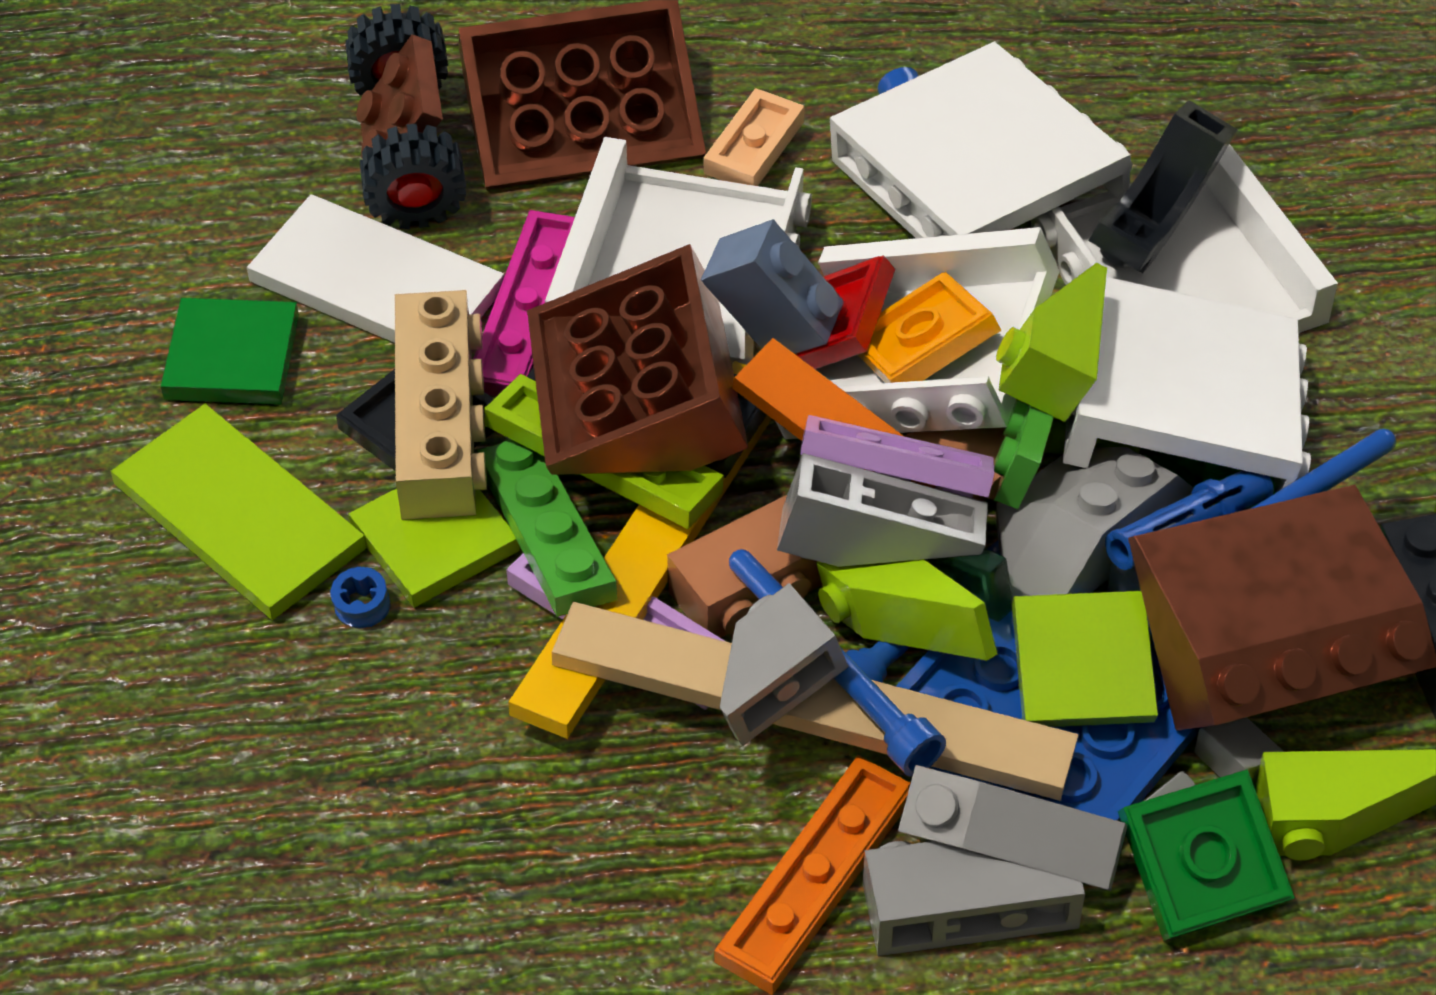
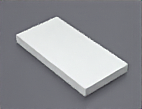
M312 194L247 266L250 282L394 343L395 294L467 290L469 314H480L482 317L496 300L504 279V273Z

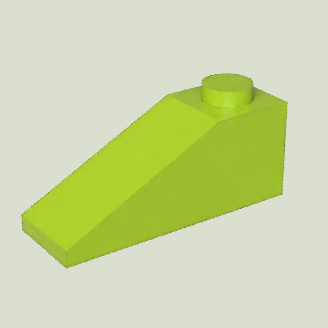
M1095 263L1036 307L1020 330L1015 327L1009 329L996 355V361L1002 364L999 391L1064 422L1068 419L1097 380L1107 267Z
M926 560L840 567L819 561L816 562L823 588L818 591L822 607L835 623L842 621L861 637L986 661L998 655L985 602Z
M1436 749L1263 752L1254 788L1279 856H1286L1293 860H1310L1318 856L1333 855L1435 806Z

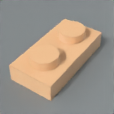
M755 88L704 156V174L722 181L758 186L804 123L805 106Z

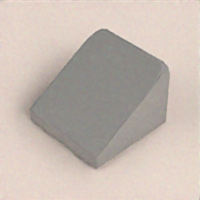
M1247 717L1215 726L1202 727L1199 729L1194 753L1219 777L1248 769L1254 786L1263 752H1284Z

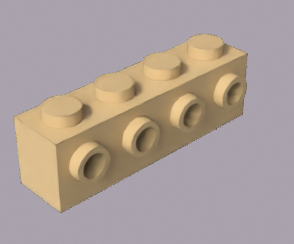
M467 290L395 294L396 486L402 520L476 515L475 490L487 489L485 453H474V442H485L483 405H473V395H484L482 359H472V350L483 349L481 315L469 314Z

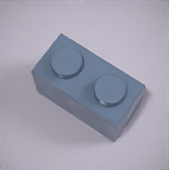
M774 219L719 238L701 277L703 284L761 349L772 338L794 354L827 344L844 303L833 286L825 280L801 252L797 244L789 238Z

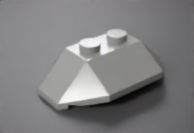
M1128 447L1094 448L1088 468L1063 463V455H1061L1034 476L1018 509L1000 502L996 504L995 516L999 552L1003 567L1004 591L1013 597L1092 593L1109 579L1113 562L1109 558L1105 547L1107 534L1191 495L1193 487L1177 474Z

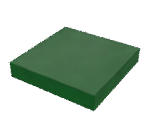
M181 298L161 382L163 399L282 404L299 318L297 302Z
M1248 769L1132 804L1117 811L1121 822L1128 824L1126 837L1163 941L1267 909L1295 898Z

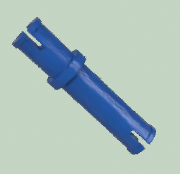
M1241 470L1220 481L1208 479L1195 485L1191 495L1107 534L1105 538L1107 554L1114 565L1122 570H1128L1135 565L1128 540L1129 537L1158 531L1165 527L1171 528L1247 510L1273 495L1272 480L1267 475Z

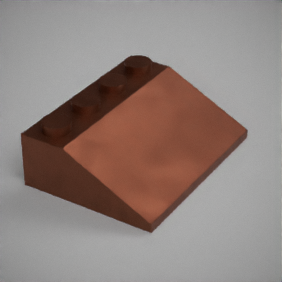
M649 0L459 28V53L486 190L590 175L604 137L626 140L627 165L630 166L657 165L703 158L706 155L678 0Z
M691 244L527 310L545 463L551 475L692 471L712 462L723 460L732 454L748 448L738 393L732 389L734 373L719 300L701 281L705 270Z
M1355 484L1128 538L1176 730L1215 726L1436 667V653L1423 602Z

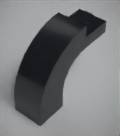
M1188 100L1173 115L1134 182L1120 201L1099 221L1088 241L1101 248V254L1109 262L1123 268L1132 267L1143 274L1160 253L1192 206L1238 129Z

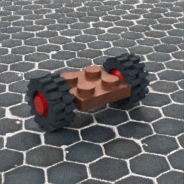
M390 4L391 13L384 14L381 6L372 9L373 19L370 20L365 14H362L357 18L358 28L351 26L347 32L346 54L351 84L354 83L355 91L360 96L362 95L357 107L356 117L357 121L361 123L363 140L361 149L362 160H360L363 198L365 206L369 205V213L374 218L381 215L382 223L391 226L398 219L400 229H410L411 221H418L419 228L429 227L428 219L434 217L438 224L447 220L446 210L455 214L460 209L459 201H464L466 197V180L460 147L457 142L452 143L451 135L443 131L437 137L436 131L437 126L443 120L439 90L442 88L441 79L446 80L448 75L445 39L439 22L434 23V16L426 12L420 17L419 7L411 5L407 13H401L400 4Z

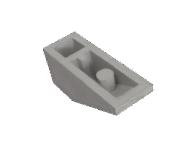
M803 453L782 508L777 551L838 567L980 555L986 542L988 502Z
M915 765L898 831L920 841L941 843L1111 891L1128 824L984 782Z
M895 841L887 843L878 849L865 850L863 889L877 956L1079 929L1085 897L1083 884L1080 881L933 841L916 844L906 841Z

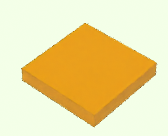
M942 272L880 312L868 350L858 354V356L885 383L923 381L1000 332L1001 328L991 311L949 274Z

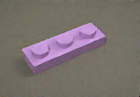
M808 415L801 445V455L805 453L909 482L914 480L936 485L935 489L972 498L973 494L989 497L995 474L993 457L817 416Z

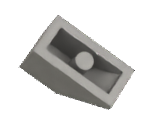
M790 583L774 595H767L759 599L752 605L747 615L735 624L719 708L735 738L742 746L849 667L834 633Z

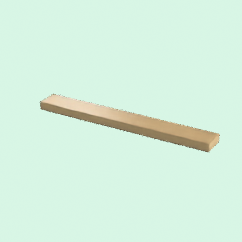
M573 602L553 647L552 665L721 710L719 707L732 643ZM834 678L773 723L778 726L887 754L888 745L884 742L885 732ZM872 680L905 715L914 714L917 718H927L946 738L945 749L932 767L1061 801L1076 749L1078 734Z

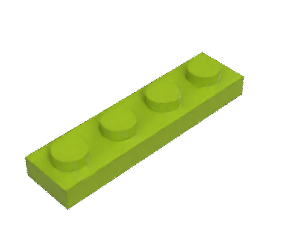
M520 374L484 408L485 426L545 456L536 381ZM705 465L692 471L580 474L686 529H689L723 493L724 475Z

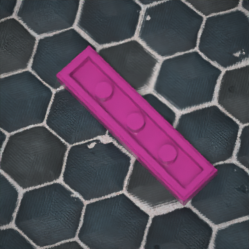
M529 210L482 334L483 349L476 350L473 358L482 359L484 392L490 396L497 397L517 376L522 374L527 377L534 367L527 310L545 303L575 217Z

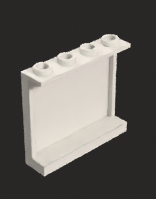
M995 41L830 117L832 161L915 238L1011 230L1101 185L1120 200L1130 185L1132 162L1131 154L1128 153L1126 148L1121 143L1115 142L1093 124L1086 114L1080 113L1051 85H1046L1028 70L1020 59L1010 55Z
M604 137L545 303L688 244H691L705 270L719 238L772 219L778 223L789 238L799 247L800 235L795 234L797 226L807 227L812 204V194L803 192L804 169L795 167L789 189L784 191L627 165L626 140ZM719 302L731 363L737 361L747 365L759 353L761 348Z
M1230 144L1172 236L1143 274L1132 267L1123 268L1109 262L1101 254V248L1088 241L1099 221L1120 201L1110 191L1063 207L1058 206L1031 220V228L1041 227L1055 262L1058 264L1059 272L1065 285L1095 263H1099L1107 267L1106 277L1298 319V333L1329 323L1338 285L1337 281Z
M1041 227L824 247L818 261L824 276L884 255L896 270L881 312L942 272H946L993 313L1001 331L923 381L885 383L858 355L815 370L899 433L1007 427L1016 398L999 391L1002 364L996 361L998 348L1010 328L1015 327L1020 330L1032 311L1051 297L1059 274L1058 266ZM777 423L785 439H797L796 436Z
M1106 277L1097 380L1066 420L1063 463L1088 468L1096 440L1099 438L1274 477L1275 493L1309 473L1311 462L1310 453L1302 451L1309 429V416L1301 414L1307 396L1308 380L1300 378L1305 364L1307 347L1304 344H1299L1298 319Z

